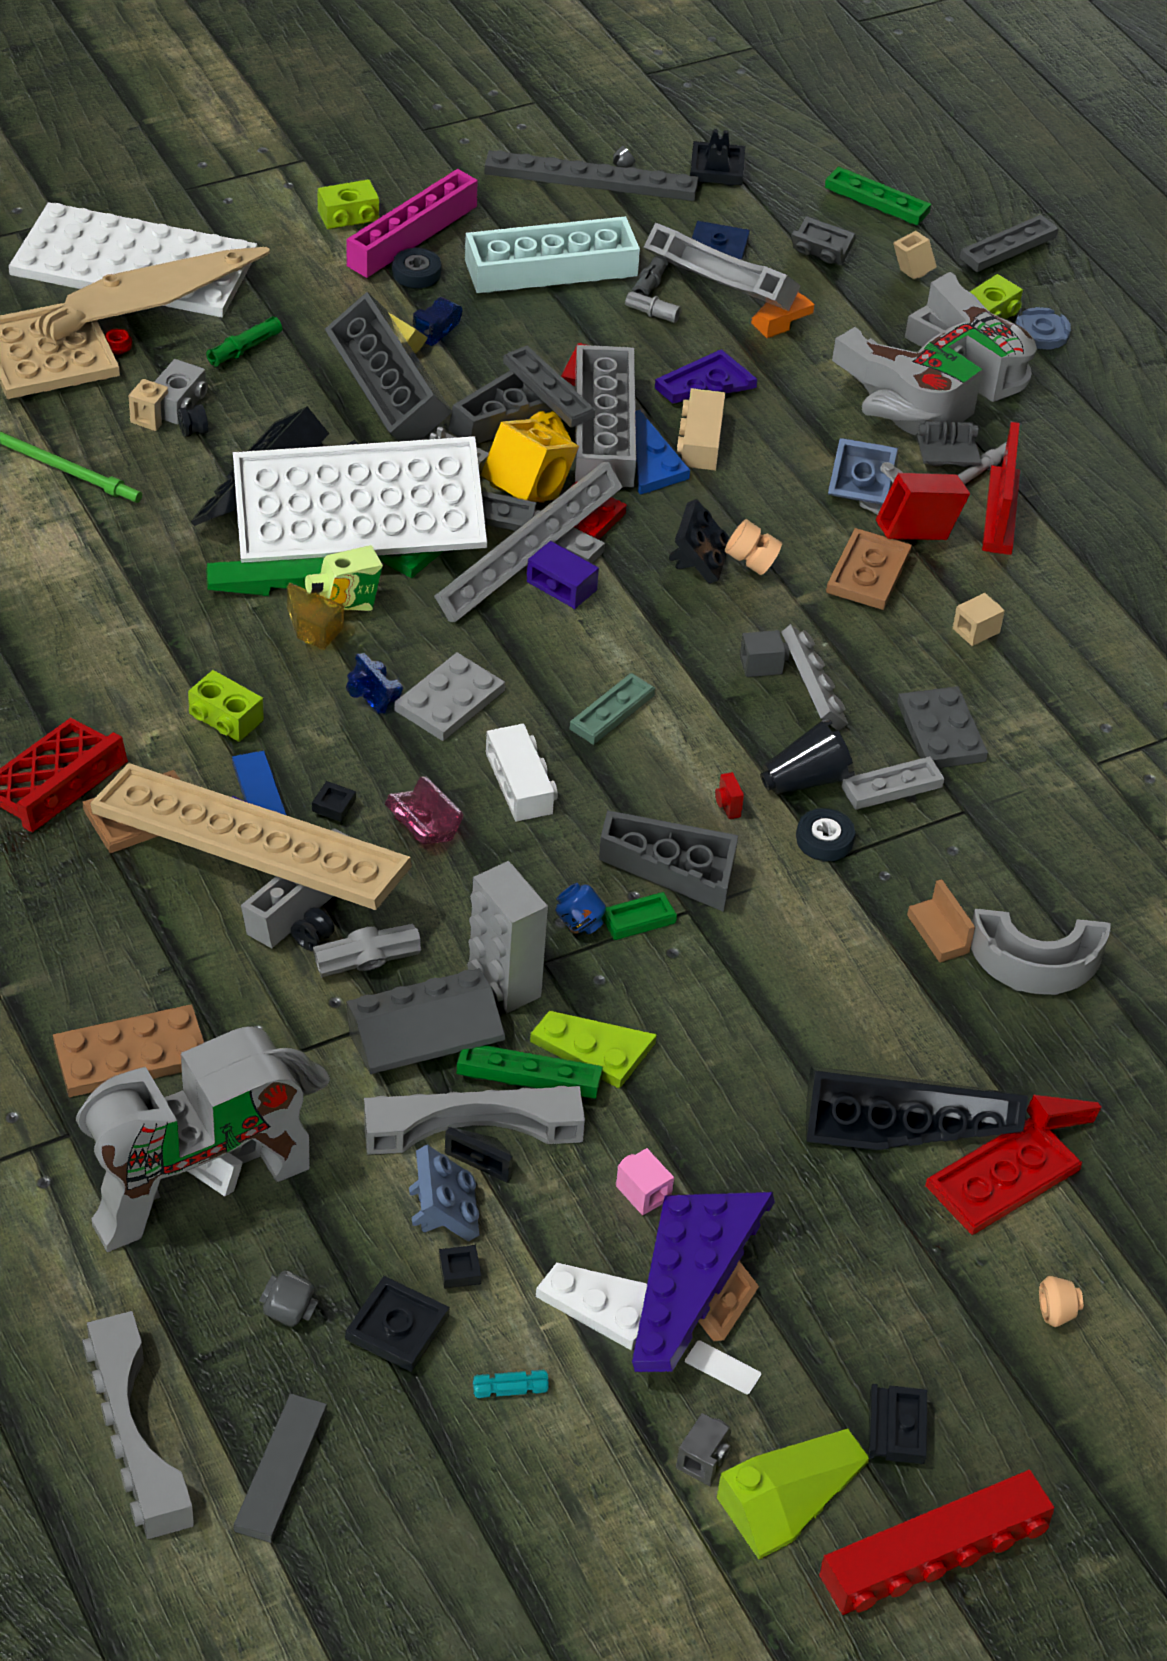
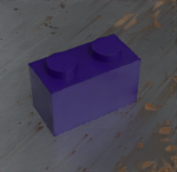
M549 541L528 559L527 582L576 609L597 591L599 567Z

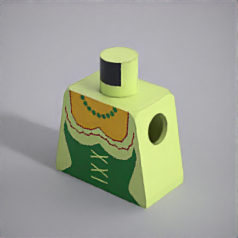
M372 545L330 554L324 557L320 574L306 576L305 587L309 594L319 593L329 609L373 610L383 565Z

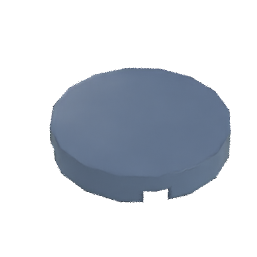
M1030 308L1023 311L1022 315L1017 317L1015 324L1023 327L1031 334L1037 349H1055L1066 344L1070 336L1071 325L1064 315L1060 314L1058 316L1054 314L1055 310L1050 308Z

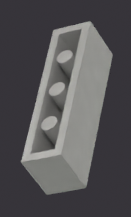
M335 828L332 829V831L344 834ZM275 876L241 905L246 933L264 945L273 948L291 933V927L296 921L304 919V914L310 908L319 909L333 895Z

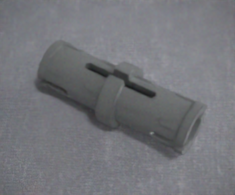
M655 256L649 266L641 271L639 281L632 288L634 290L632 292L649 296L652 289L659 286L661 276L668 268L667 260L662 256Z

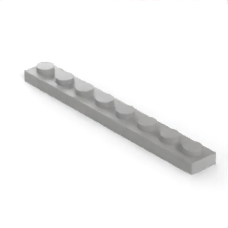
M602 462L437 593L434 597L448 621L456 622L526 566L528 559L549 541H557L619 491L622 485L610 463Z

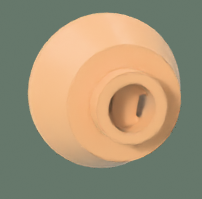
M1047 1276L1040 1283V1308L1046 1323L1053 1327H1059L1077 1317L1078 1310L1083 1309V1295L1079 1287L1075 1288L1072 1281L1054 1276Z

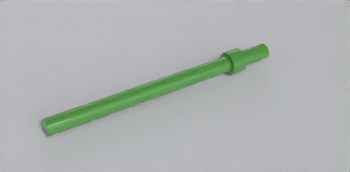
M0 431V444L101 487L105 493L114 497L122 496L135 503H139L142 499V492L124 485V481L113 476L108 478Z

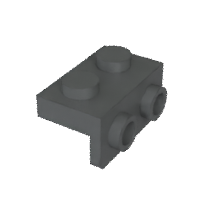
M807 216L799 231L794 230L791 234L793 248L804 255L811 254L820 257L826 263H836L839 265H843L856 240L855 233Z

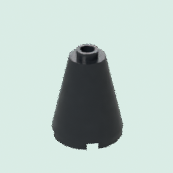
M824 719L763 765L764 772L760 774V777L767 791L773 790L775 794H782L841 782L843 779H849L855 775L854 771H848V766L853 764V761L842 735L838 730L832 732L828 725L833 724L831 720Z

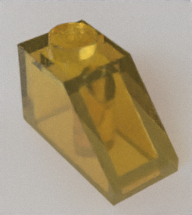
M292 583L288 584L287 610L297 639L325 650L344 628V605L316 593L309 594L306 589Z

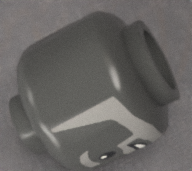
M285 1270L279 1273L278 1276L271 1275L259 1301L264 1303L263 1312L266 1316L289 1327H294L300 1322L301 1318L309 1321L319 1300L312 1297L314 1293L312 1282Z

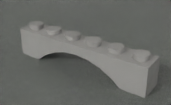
M658 223L654 224L643 247L654 256L664 257L667 262L787 311H789L801 285L786 274L766 266L752 264L729 256Z
M580 1086L364 1098L367 1155L403 1153L415 1143L435 1133L445 1131L448 1127L457 1128L472 1125L513 1129L530 1135L545 1144L583 1142L585 1119Z
M129 1311L87 1322L88 1338L82 1340L87 1362H95L97 1370L91 1371L96 1394L104 1393L106 1402L101 1403L106 1427L113 1425L116 1435L110 1436L114 1456L116 1459L123 1458L126 1468L120 1469L124 1490L126 1493L133 1491L135 1501L130 1503V1508L135 1526L143 1525L147 1540L193 1527V1508L182 1472L166 1463L149 1448L138 1433L130 1414L131 1393L135 1379L144 1364L142 1341L133 1312Z

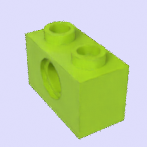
M369 179L317 188L318 212L327 229L367 223L379 219V197Z
M999 274L970 291L989 312L1005 320L1016 315L1022 305L1023 289Z

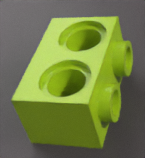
M215 670L208 673L188 691L189 714L238 742L264 721L263 697Z

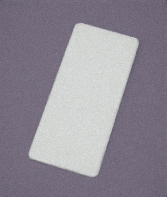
M700 1340L696 1342L685 1359L687 1364L746 1395L751 1392L761 1376L760 1371Z

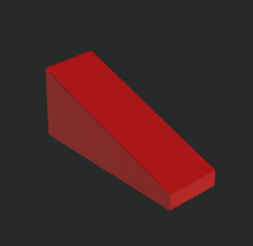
M1033 1095L1026 1111L1040 1131L1094 1123L1101 1105L1098 1102Z

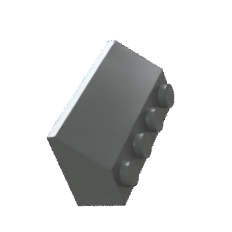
M480 968L464 970L458 974L442 978H432L426 982L406 987L399 986L390 991L363 995L357 999L346 1001L349 1035L370 1074L460 1052L462 1049H472L505 1040L492 988Z

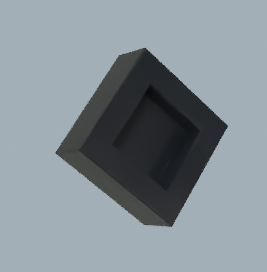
M326 781L312 801V812L342 822L356 801V791Z
M476 1245L439 1249L438 1258L444 1289L481 1284V1270Z

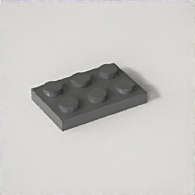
M959 686L901 693L898 695L897 704L921 759L930 756L937 768L986 762L988 752Z

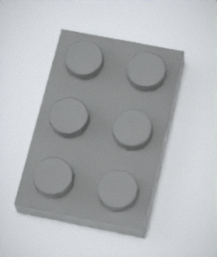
M457 652L396 700L395 711L444 741L505 691V681Z

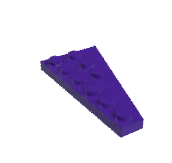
M773 1192L664 1196L632 1359L635 1372H670L674 1370L693 1338L692 1331L699 1319H705L710 1310L709 1303L715 1293L720 1294L736 1268L738 1261L742 1258L744 1254L743 1247L750 1235H756L761 1226V1217L765 1211H770L774 1205Z

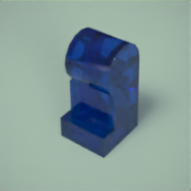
M439 297L425 311L419 309L413 313V328L427 336L428 338L425 343L433 347L458 325L462 317V307L444 297ZM429 329V335L423 333L425 330Z

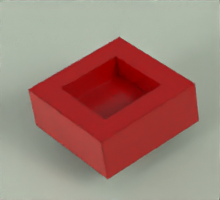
M733 772L721 774L719 788L715 790L717 805L720 808L723 807L728 819L739 818L742 813L744 794Z

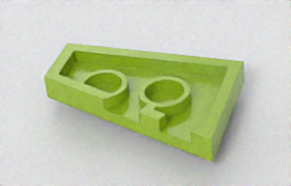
M549 1011L531 1032L530 1042L565 1060L603 1066L601 1080L620 1089L656 1044L657 1034Z

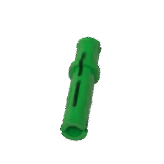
M272 316L239 335H231L225 338L224 342L207 350V359L214 367L230 358L236 359L242 356L243 352L281 333L282 324L277 317L274 318Z

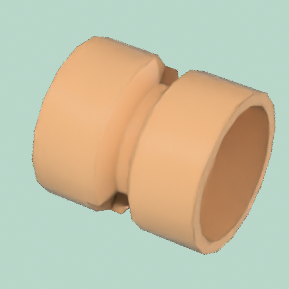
M745 519L730 537L725 552L738 561L746 560L748 568L762 575L778 556L782 542L768 533L762 535L761 528Z

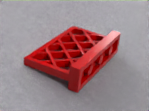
M1011 422L1002 467L991 465L982 551L1012 554L1020 469H1015L1020 423Z
M69 718L0 768V785L7 784V789L0 790V808L20 818L23 828L33 833L128 762L122 736L114 732L105 736L75 719ZM71 731L79 734V737L62 739ZM95 745L89 750L84 751V746ZM79 747L77 752L61 753V750L64 748ZM56 749V754L38 756L43 751ZM71 762L66 767L61 768V763ZM55 764V769L37 771L38 766ZM32 767L31 772L14 774L20 768ZM47 780L43 784L36 786L37 781ZM31 782L30 787L13 788L15 783ZM13 798H22L17 804L12 802Z

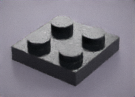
M383 1276L346 1329L345 1340L412 1372L449 1317L450 1307Z

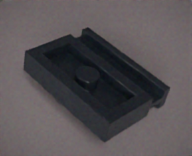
M872 1383L869 1406L868 1458L874 1459V1456L885 1457V1460L924 1464L927 1450V1390L889 1385V1388H879L878 1384Z

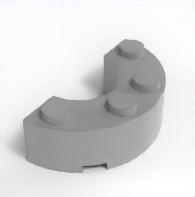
M975 909L972 919L975 930L971 950L978 963L987 973L1013 990L1034 994L1057 995L1080 987L1095 975L1102 962L1111 923L1077 919L1074 930L1067 937L1057 941H1040L1029 938L1019 932L1011 922L1009 912Z

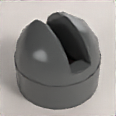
M623 145L613 154V163L617 167L628 168L636 162L632 154Z

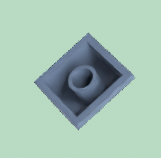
M840 438L828 495L883 505L893 483L881 471L880 467L884 462H890L897 468L899 460L898 448Z

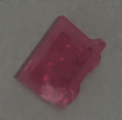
M427 776L419 778L413 791L391 793L385 802V805L392 811L395 818L402 822L414 834L415 839L422 844L452 841L464 816L455 804Z

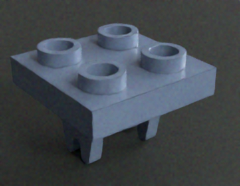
M428 1144L416 1150L419 1180L409 1187V1193L412 1196L418 1194L419 1201H421V1210L412 1217V1225L418 1226L421 1224L423 1232L445 1226L466 1241L480 1236L478 1226L479 1211L476 1206L475 1197L476 1182L471 1172L463 1169L451 1161L445 1154H441Z

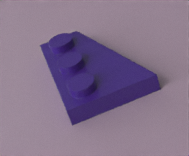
M722 349L655 379V389L671 403L683 402L684 399L689 400L691 388L725 392L727 394L757 387V378Z

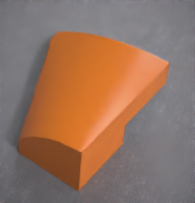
M798 292L789 311L766 302L752 317L751 324L766 338H770L789 331L791 321L813 314L815 304Z

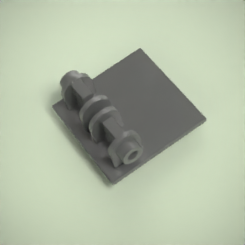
M925 421V424H919V433L916 434L923 464L931 466L957 464L961 467L982 464L974 438L978 436L977 425H973L972 422H957L956 430L955 422H951L950 431L947 434L946 422H942V426L940 422Z

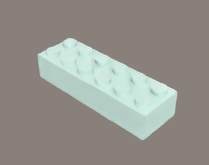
M626 216L466 233L465 262L476 293H491L494 291L518 290L587 281L596 282L599 280L638 276L640 249Z

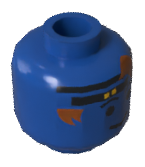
M574 883L562 891L556 898L558 901L555 910L556 914L572 933L577 934L585 931L587 934H591L604 923L601 918L606 911V905L591 886L586 884L580 886L578 883Z

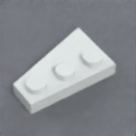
M556 1263L536 1288V1297L632 1351L636 1343L647 1284Z

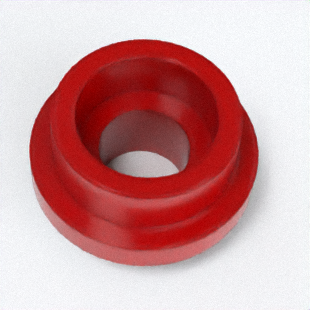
M112 329L106 333L105 338L113 354L120 355L131 349L132 339L127 331Z

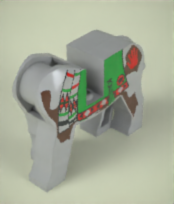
M948 272L931 282L927 305L908 316L905 338L921 346L922 348L919 352L877 344L871 338L867 340L861 331L854 327L835 338L832 361L853 375L869 392L870 395L862 404V412L865 415L890 419L899 428L912 435L919 433V424H925V421L940 422L941 426L942 422H946L948 433L951 422H955V427H957V422H964L974 414L978 393L995 402L1022 391L1031 379L1032 371L1028 362L1034 358L1037 346L1027 330L989 312L973 294L959 284L956 275Z
M242 1027L181 1053L183 1090L164 1098L146 1067L113 1076L99 1085L78 1111L76 1122L82 1132L96 1142L94 1147L95 1156L100 1165L106 1170L101 1186V1203L97 1212L91 1218L92 1226L105 1250L109 1252L142 1238L153 1201L160 1198L158 1185L162 1178L191 1170L227 1153L232 1154L243 1163L261 1156L276 1183L309 1170V1134L302 1125L299 1114L303 1103V1096L322 1090L330 1082V1077L324 1067L310 1060L300 1050L292 1048L277 1049L268 1034L260 1028Z

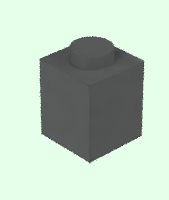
M779 630L742 633L740 659L745 676L783 674L784 661L789 660V648L787 642L783 643Z

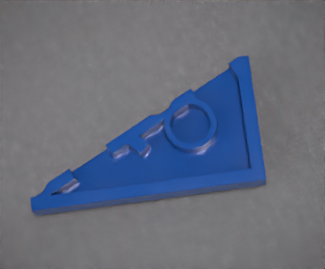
M640 410L635 411L638 493L641 495L689 479L690 469Z

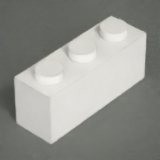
M524 724L487 731L486 755L515 822L553 814L554 800L558 798L557 787L553 780L549 781L544 758H539L537 754L535 737L533 735L529 736Z

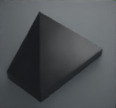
M448 1127L445 1132V1154L506 1183L510 1181L512 1177L513 1156L498 1138Z

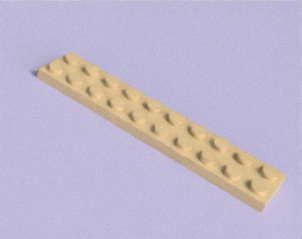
M130 763L90 803L92 813L373 910H377L412 867L410 856Z

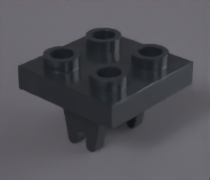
M714 129L709 142L693 141L690 176L698 177V182L721 183L729 186L742 185L745 146L731 145L728 130H724L723 136H719L718 130Z
M698 499L690 501L686 505L678 533L675 537V543L679 548L670 553L669 560H679L676 563V569L695 566L708 584L718 581L727 555L725 548L729 537L718 526L709 510L704 508Z

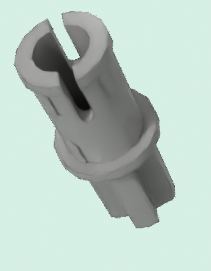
M629 292L625 301L626 306L646 312L650 318L655 316L675 324L680 317L681 306L659 300L658 296L651 298L636 292Z

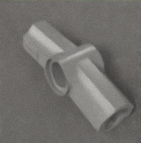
M413 924L377 930L376 927H365L350 933L348 938L313 947L315 962L321 978L355 968L359 971L372 970L382 966L389 960L418 955L421 951L420 935L418 929Z

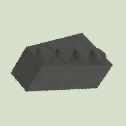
M509 370L453 405L449 431L458 438L475 436L476 444L495 438L501 422L530 419L531 416L538 412L544 411L549 413L553 410L519 377ZM567 382L575 390V387Z
M607 810L600 839L599 860L724 912L739 835Z

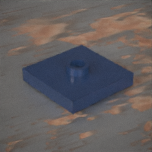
M697 221L692 239L729 256L743 260L750 230Z

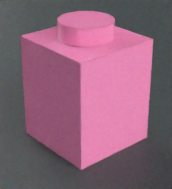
M648 1148L636 1155H628L618 1165L616 1187L642 1216L662 1205L665 1195H672L674 1176Z

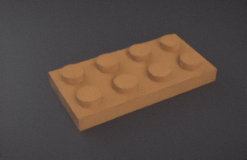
M192 1004L53 1034L54 1046L68 1097L92 1093L109 1078L142 1067L147 1068L153 1079L181 1073V1053L204 1043Z

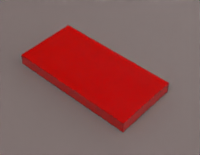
M1030 1117L1025 1120L1024 1132L1001 1134L927 1178L925 1186L971 1235H974L1080 1171L1082 1162L1050 1129L1040 1131Z

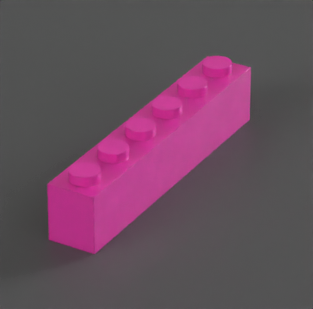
M456 169L347 239V267L368 278L394 260V256L400 251L416 247L477 207L478 180Z

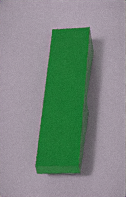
M324 557L241 563V561L207 563V590L269 596L271 587L307 591L305 578L307 575L321 573Z

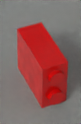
M898 473L875 520L887 539L947 540L968 500L970 492L958 475Z

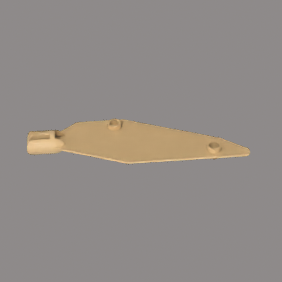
M267 247L224 250L130 271L108 274L102 279L67 295L65 304L40 316L36 320L35 327L39 333L56 342L80 330L86 322L167 305L232 272L241 270L242 267L268 255L270 249Z

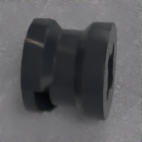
M202 404L195 405L193 409L189 410L185 407L178 409L179 427L184 438L191 436L194 432H199L200 434L208 433L207 415Z
M314 907L304 914L303 920L296 921L291 927L293 938L301 947L309 951H313V947L319 946L322 939L329 938L335 931L330 917L324 911Z

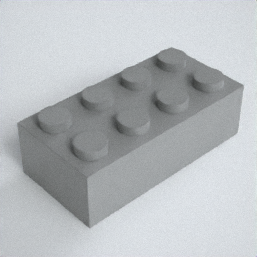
M507 861L473 877V891L470 896L472 913L469 919L471 934L468 941L470 956L467 964L468 970L481 969L492 988L495 1002L501 1006L506 1014L541 997L548 912L547 904L516 868Z

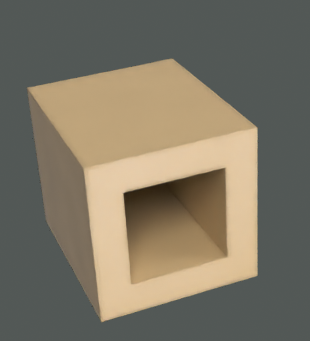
M914 231L893 242L900 270L913 280L921 278L929 271L937 268L930 240L918 231Z
M983 593L957 606L953 629L971 646H974L1000 633L1005 610L986 593Z

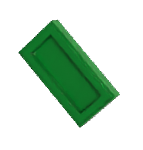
M660 892L606 907L602 919L613 939L618 940L675 924L677 914L665 893Z

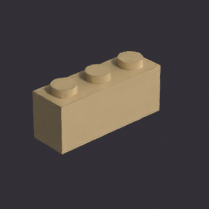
M691 388L690 399H684L682 417L687 418H681L679 435L684 437H678L677 454H682V461L687 467L716 470L725 392Z

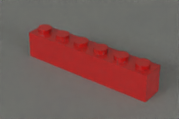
M1027 1470L824 1555L819 1576L842 1616L854 1610L856 1612H863L871 1608L878 1600L889 1595L891 1597L901 1596L913 1585L922 1581L934 1582L941 1578L946 1571L957 1566L966 1568L976 1563L981 1556L990 1552H1004L1016 1541L1025 1537L1030 1539L1039 1537L1048 1530L1055 1507L1031 1470Z

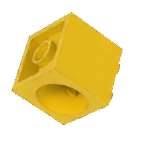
M535 419L504 421L500 423L480 476L490 481L489 485L500 491H506L513 495L512 497L540 503L555 500L561 493L579 446Z

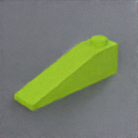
M844 1429L754 1456L722 1472L717 1499L757 1558L761 1559L791 1544L801 1534V1530L813 1517L816 1518L824 1510L827 1502L837 1492H841L866 1466L869 1458L849 1429Z

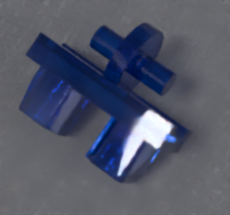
M365 653L357 654L355 658L356 666L347 675L349 681L346 685V690L354 698L363 696L377 714L385 713L388 704L400 698L403 686L398 680L389 681L386 678V667L381 661L372 662Z

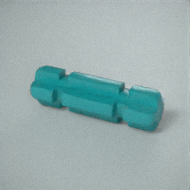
M531 1370L529 1375H526V1371L494 1373L495 1377L490 1378L489 1374L475 1375L473 1377V1392L477 1398L491 1397L490 1393H496V1397L527 1394V1390H532V1393H545L549 1388L546 1370Z

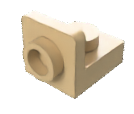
M142 379L128 395L130 422L157 431L162 425L160 402L168 394V387Z

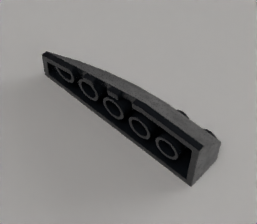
M307 406L275 421L248 451L323 447L322 441L330 433ZM234 469L226 476L228 480L219 485L214 491L216 495L207 500L190 521L194 526L237 509Z
M811 1066L806 1101V1142L882 1150L889 1149V1147L914 1146L929 1142L953 1141L960 1138L1024 1132L1028 1096L928 1080Z

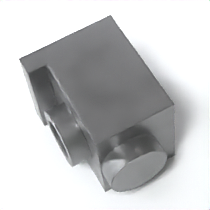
M702 1413L679 1447L676 1468L711 1486L715 1477L716 1465L720 1467L724 1463L731 1448L727 1444V1438L731 1434L730 1427L724 1421L712 1419Z

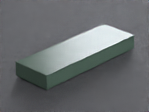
M630 673L572 719L569 729L594 745L654 697L655 687Z

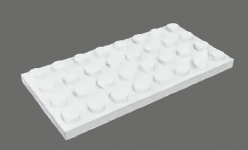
M48 202L11 261L9 274L82 289L108 274L130 271L224 250L255 248L257 243ZM252 263L242 267L239 271L232 272L163 306L223 318Z
M475 436L233 452L241 563L326 557L330 554L371 545L377 555L487 548Z

